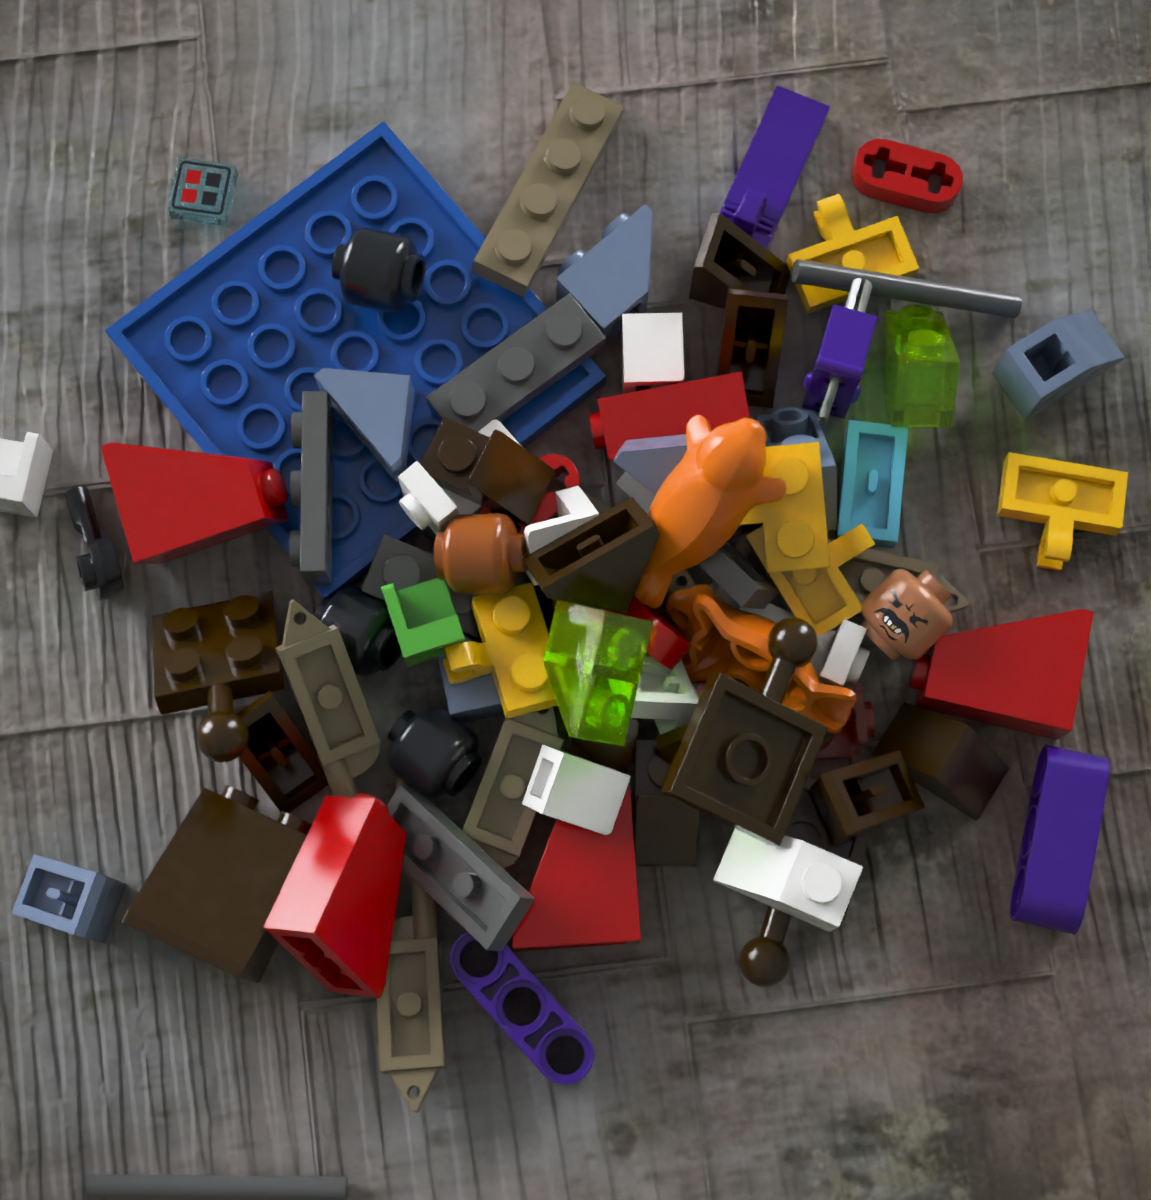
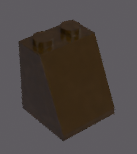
M226 785L221 795L204 787L129 906L121 923L233 976L259 983L279 943L263 927L312 824L284 811L281 812L277 821L258 813L255 810L260 801L231 786Z

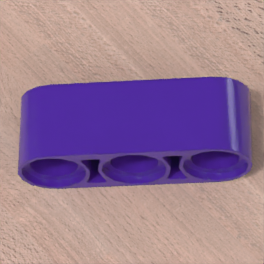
M1047 744L1043 746L1035 768L1010 903L1011 920L1073 935L1078 932L1084 917L1109 781V759Z
M469 932L460 935L452 945L450 953L451 968L459 981L545 1077L554 1083L562 1085L574 1084L583 1079L592 1068L594 1060L593 1044L587 1034L507 945L503 951H497L498 961L492 973L479 978L467 974L463 968V954L468 946L478 941ZM515 990H531L540 999V1014L529 1025H515L505 1015V1001L510 993ZM558 1037H573L583 1048V1063L572 1074L564 1075L557 1073L551 1069L547 1062L546 1054L548 1047Z

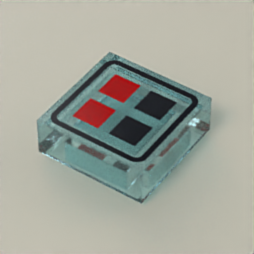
M178 157L167 209L170 218L228 227L238 179L236 166Z

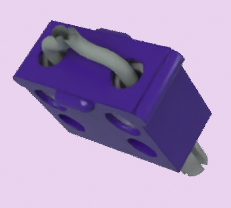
M862 278L852 281L844 307L833 304L819 345L813 370L807 373L803 383V387L807 391L802 407L818 411V423L823 425L827 423L829 415L845 419L850 404L857 402L861 393V387L858 384L862 376L878 317L865 313L872 290V284L868 280L864 283L858 307L856 306L855 310H853Z

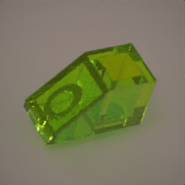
M908 305L901 308L900 311L884 310V392L892 427H952L960 360L943 312L935 311L923 305Z
M557 600L543 663L568 736L619 746L625 745L653 625L652 621Z

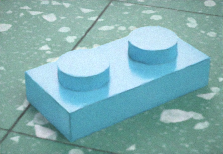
M848 420L845 428L835 539L863 523L875 542L874 546L894 548L898 543L908 427Z

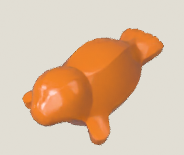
M696 415L688 422L686 427L687 451L683 459L658 489L647 515L655 524L659 537L634 594V597L642 604L653 609L660 607L674 574L700 564L717 552L734 534L753 507L778 501L785 495L787 488L785 481L781 478L763 476L766 464L765 443L767 435L764 427L758 421L752 418H742L735 422L722 424L712 431L709 421L702 415Z
M707 584L695 585L691 588L674 591L667 599L666 612L669 618L676 624L680 633L692 644V647L681 659L690 682L707 681L710 674L722 673L759 692L773 659L768 650V636L773 626L777 623L761 615L730 607L717 597ZM812 662L803 667L796 668L782 705L827 727L828 732L836 734L842 730L849 720L851 709L855 705L856 694L845 687L822 684Z

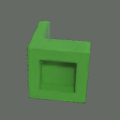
M435 578L398 591L395 590L393 583L381 587L407 667L444 656L445 647L466 642L445 580Z

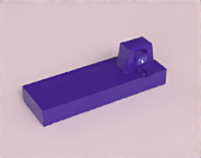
M778 85L774 90L719 212L767 250L825 123L830 108L828 105Z

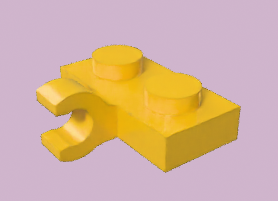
M840 194L817 201L819 210L812 214L821 237L826 241L790 253L786 260L791 274L796 259L905 277H913L919 270L898 216L854 231ZM795 283L807 314L846 301L849 295L847 291Z
M811 442L765 447L766 464L763 476L781 478L786 483V492L778 501L753 507L739 526L763 524L767 573L830 567L820 443Z
M1009 452L1003 462L997 516L1044 524L1038 548L1037 567L1061 571L1063 561L1069 562L1071 557L1073 529L1116 536L1123 527L1128 472Z
M863 523L828 544L830 567L769 573L794 616L811 624L818 637L841 624L843 619L848 620L861 612V603L838 567L875 545ZM763 526L746 535V538L767 570Z
M532 582L514 586L506 594H486L472 597L471 608L482 643L468 641L444 648L446 659H443V665L449 685L492 674L506 719L566 704L568 693Z

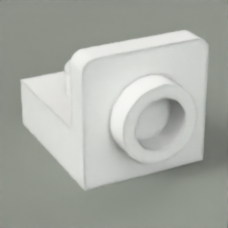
M614 655L606 672L624 718L654 719L660 735L689 723L697 706L698 696L695 687L690 682L682 660L679 661L673 670H670L652 656Z

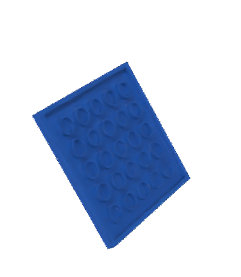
M383 121L107 328L105 332L203 453L272 462L273 467L282 475L287 487L288 501L284 505L289 520L266 529L290 557L291 530H300L301 507H292L290 478L292 471L301 470L302 448H293L291 418L292 412H302V391H319L314 377L317 372L323 368L410 375L414 391V403L406 469H408L416 461L421 463L441 425V421L427 405L426 396L548 308L530 288L525 297H522L471 272L473 260L485 241V236ZM372 228L406 235L411 238L416 245L417 253L425 257L424 282L416 301H408L403 309L389 313L352 305L344 298L340 280H335L332 276V261L338 245H347L351 236L359 229ZM589 358L501 423L519 444L525 448L605 385L606 375ZM335 411L332 585H313L323 599L334 596L341 589L348 588L369 571L384 534L406 542L421 530L399 504V500L404 497L399 481L395 483Z

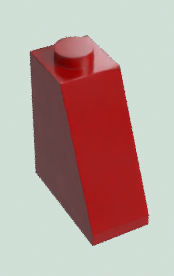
M742 371L599 398L597 400L600 412L589 414L595 449L606 448L608 459L614 460L619 448L626 440L686 434L688 422L696 415H702L709 421L711 431L722 424L735 422L742 418H750Z
M113 442L100 446L133 563L163 564L289 520L284 505L288 501L287 487L282 475L273 467L272 462Z
M1078 609L943 635L921 658L912 662L908 687L917 689L914 706L1054 740L1060 739L1072 731L1094 611Z
M630 787L626 789L612 832L608 835L556 819L529 893L535 900L512 935L514 952L640 943L641 934Z
M363 793L356 794L354 797L325 796L263 928L330 992L380 999L386 983L407 833L388 813L389 809L384 802L374 796Z

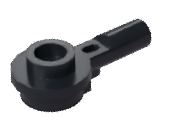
M83 486L74 487L65 493V498L73 526L82 535L87 553L76 556L82 586L85 592L95 589L100 601L109 599V592L123 589V580L117 554L111 537L107 536L105 527H99L88 488Z

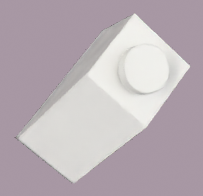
M734 828L713 881L830 932L839 928L863 866L803 840L784 835L780 846L768 845Z

